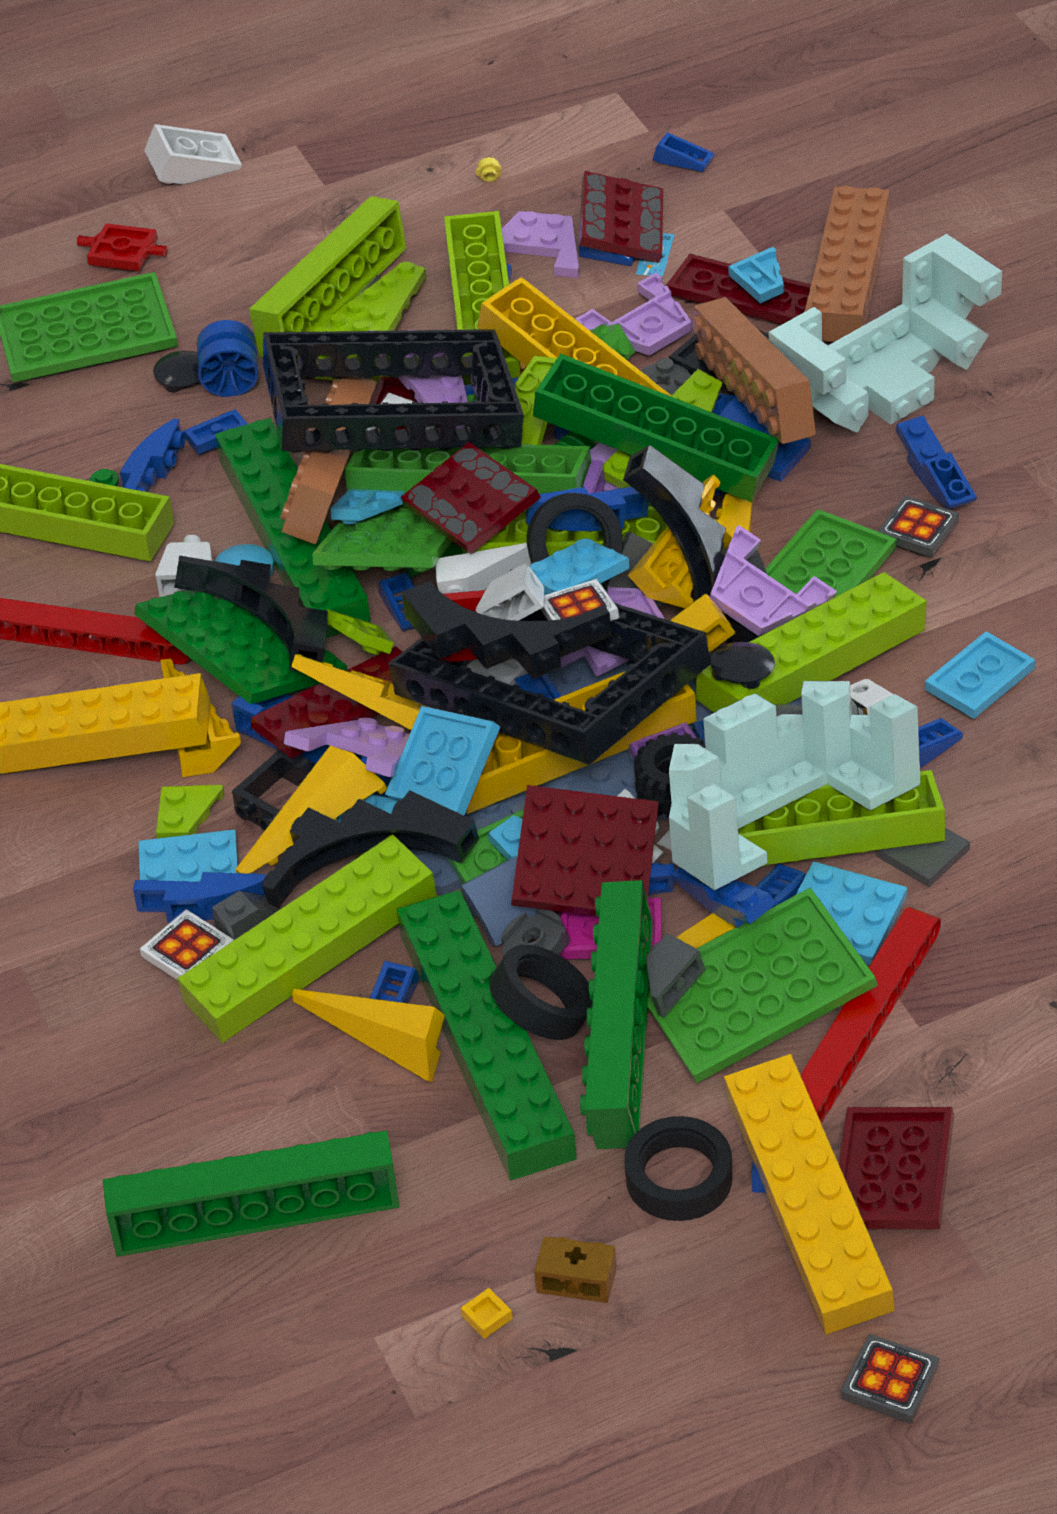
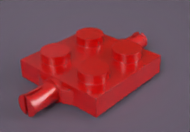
M105 223L101 232L96 236L78 235L79 237H77V246L91 248L87 254L88 265L140 271L146 258L151 255L166 257L168 251L166 245H155L158 239L156 229Z

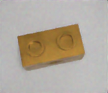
M544 1236L534 1270L536 1293L608 1303L617 1269L615 1246L606 1245L601 1242L590 1243L570 1240L565 1237L554 1238Z

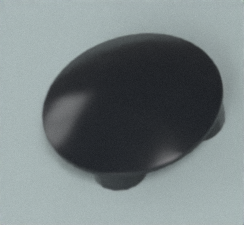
M182 350L169 353L160 358L154 366L153 373L155 379L165 385L168 392L175 393L184 387L201 384L198 377L197 352Z
M734 642L723 645L714 651L710 660L712 676L715 679L741 683L743 687L748 689L759 687L761 680L769 676L775 666L774 657L766 648L749 642Z

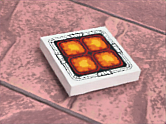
M597 579L544 595L543 608H541L548 621L576 617L602 605L610 612V621L619 618L618 608Z
M186 909L140 948L141 957L177 980L178 977L234 941V939Z

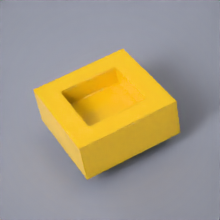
M490 1288L460 1307L461 1317L483 1339L513 1319L512 1310Z

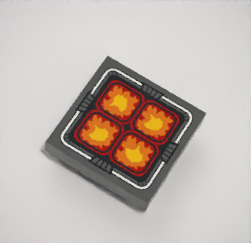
M904 496L878 532L896 538L897 546L933 558L959 522V513Z
M869 1334L841 1390V1399L912 1424L939 1367V1358Z

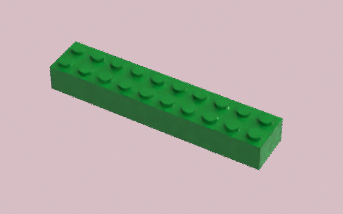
M271 418L257 420L250 424L216 433L215 438L219 461L264 548L271 554L273 565L283 584L299 587L298 606L320 610L329 609L371 623L368 597L351 566H342L341 568L330 570L325 569L323 566L313 565L312 553L331 532L326 520L316 544L281 532L285 520L280 519V516L287 502L298 468L288 451H281L278 432ZM327 624L326 638L341 634L340 631Z
M453 891L397 908L402 941L418 972L432 1007H436L445 1015L442 1030L509 1180L512 1181L577 1160L574 1131L527 1031L507 1017L492 997L489 983L497 967L461 891Z

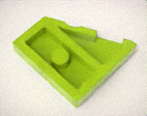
M329 609L326 610L328 611L327 624L361 644L363 650L379 655L380 651L390 654L394 642L381 626Z
M223 785L163 786L161 788L156 828L157 839L195 834L198 831V826L204 823L211 814L210 807L216 800L221 801L223 799Z

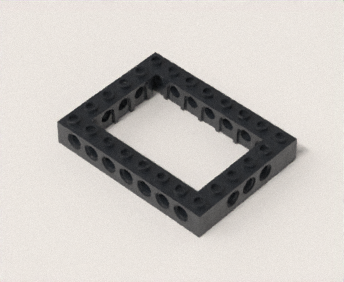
M495 329L264 332L262 364L281 451L299 453L305 450H318L320 452L349 450L359 452L363 449H378L381 451L409 449L418 451L423 448L450 450L452 448H462L468 442L479 449L482 447L508 449L521 446L524 414ZM411 353L415 354L414 356L409 358L405 357L406 355ZM438 353H444L440 357H434ZM466 353H472L470 356L463 357ZM352 354H356V355H357V356L354 357V358H347L349 355H352ZM379 354H386L382 358H376ZM321 355H328L326 358L323 359L318 358ZM404 375H416L425 378L431 375H447L449 377L469 375L477 401L448 403V401H442V403L412 402L400 404L382 402V404L352 403L340 405L322 403V405H308V395L304 394L305 381L301 380V378L331 377L341 379L345 376H359L361 378L388 376L399 378ZM460 425H465L463 428L456 429ZM400 426H406L404 429L396 430ZM429 426H435L432 429H426ZM341 427H345V428H346V429H344V430H342V431H336V429L341 428ZM369 427H376L373 430H366ZM309 428H316L313 431H308Z
M614 603L618 608L619 618L610 621L612 636L589 647L637 663H632L628 666L629 669L615 681L611 680L608 686L598 695L590 697L585 702V711L569 706L568 702L564 701L561 703L546 698L542 693L535 694L521 689L519 685L514 684L512 686L495 680L493 676L487 677L472 672L466 666L473 660L447 662L445 659H439L423 638L419 639L388 664L395 695L434 709L492 721L500 726V733L590 765L711 665L706 632ZM541 609L519 621L548 620Z

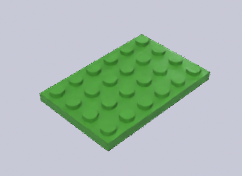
M155 272L0 305V337L13 382L27 381L31 378L54 375L63 371L81 369L90 365L108 363L122 358L135 357L178 346L173 324Z
M402 504L355 524H344L340 520L312 553L313 565L323 566L325 569L330 570L338 569L342 566H353L355 570L383 567L386 571H395L401 569V567L413 568L414 571H428L436 565L439 558H441L452 543V540Z
M810 887L769 909L751 924L745 922L740 927H736L696 948L700 952L705 971L664 1018L658 1016L651 997L649 983L648 1011L697 1084L878 986L876 977Z

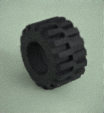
M677 732L671 733L668 736L664 734L658 735L656 740L650 739L646 741V746H641L638 749V755H635L634 771L637 798L659 801L658 816L665 814L666 818H669L672 802L669 767L674 744H699L705 748L703 740L699 737L692 738L691 734L684 733V735H678Z

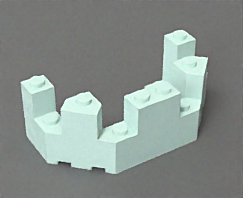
M945 234L903 257L902 304L830 345L822 342V312L813 307L769 331V341L809 379L812 406L834 423L858 433L869 415V410H871L891 425L934 400L935 377L929 374V372L933 371L942 355L966 370L968 369L989 334L968 321L966 317L975 304L980 307L1001 295L1002 271L948 234Z
M803 681L801 693L803 715L782 714L776 716L775 705L753 694L703 718L705 748L699 744H674L670 762L669 779L672 805L669 814L673 863L716 890L768 863L767 852L738 834L739 828L826 784L869 810L919 786L920 762L917 706L894 694L870 706V715H852L850 681Z

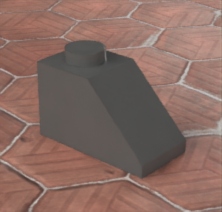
M243 891L234 893L212 907L216 929L234 940L282 909L281 907L277 908L269 904L264 895Z
M668 933L659 943L653 945L646 956L651 997L658 1016L662 1018L669 1013L705 971L699 950Z

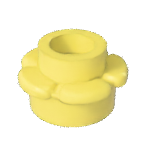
M488 157L478 162V168H476L475 172L483 181L493 182L501 176L502 167L499 165L498 160Z

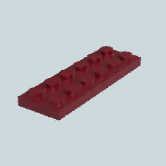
M694 254L687 256L666 285L670 289L672 296L699 303L726 297L742 314L784 324L805 312L811 284L782 277L784 293L759 303L729 276L728 266L732 264Z
M395 646L391 649L390 654L382 652L346 671L351 672L353 670L392 682L388 663L403 651ZM320 683L251 717V728L292 759L306 751L285 745L286 731L354 721L359 718H373L380 713Z

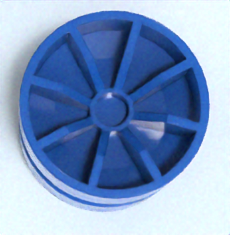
M220 320L207 325L200 332L197 338L198 377L201 385L208 392L220 397L239 396L249 391L258 379L257 346L252 330L238 321Z

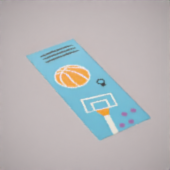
M663 233L660 262L640 259L636 275L651 276L657 272L663 277L675 234Z

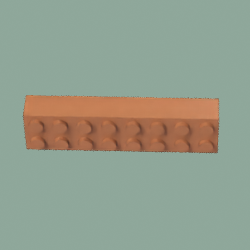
M852 186L834 187L805 309L806 312L815 307L822 312V341L835 342L864 326L867 322L889 220V190H882L876 187L869 189L853 188Z
M726 297L694 305L695 316L691 318L693 330L698 337V343L695 344L698 359L704 361L707 368L716 374L718 380L723 381L727 389L736 395L738 401L747 407L749 413H753L759 423L763 424L768 429L770 435H774L781 444L816 435L809 379Z
M345 376L340 380L334 379L325 403H328V405L369 404L377 381L359 376ZM341 427V428L336 429V431H342V430H344V429H346V428H345V427ZM305 450L292 482L287 502L280 516V519L285 520L281 532L313 544L317 543L351 451L333 450L331 452H320L318 450Z

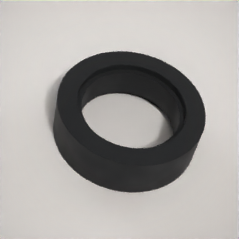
M565 493L552 497L537 509L528 526L527 547L533 563L550 556L545 542L547 529L557 515L570 509H581L594 516L602 528L603 546L621 554L623 536L617 516L607 504L591 495Z
M534 945L512 947L507 951L490 978L489 984L492 997L504 1014L523 1029L543 1038L564 1040L573 1037L587 1019V1008H592L593 1000L590 999L589 982L584 975L569 961L542 947ZM519 976L536 980L551 989L561 999L566 1008L553 1006L536 997L524 986Z
M672 1116L655 1120L642 1127L631 1138L625 1151L624 1162L628 1193L639 1208L654 1217L669 1221H687L700 1218L718 1208L731 1190L733 1174L730 1145L717 1128L703 1120L686 1116ZM675 1147L695 1149L703 1153L713 1165L711 1174L704 1182L695 1187L682 1190L666 1189L656 1185L647 1177L644 1169L647 1162L656 1153Z

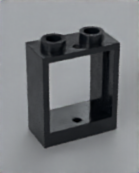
M279 749L232 790L235 812L241 819L249 820L265 831L280 810L259 799V797L281 778L299 787L316 764L301 755L291 759Z

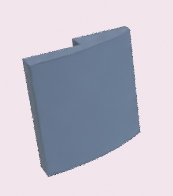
M517 856L460 885L472 915L479 917L491 946L497 947L503 943L501 940L502 934L508 924L516 917L524 913L528 917L538 914V909L511 905Z

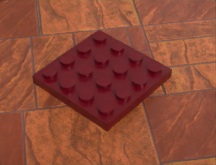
M527 785L511 905L597 916L595 900L596 897L601 896L602 882L637 880L643 881L648 899L659 801Z

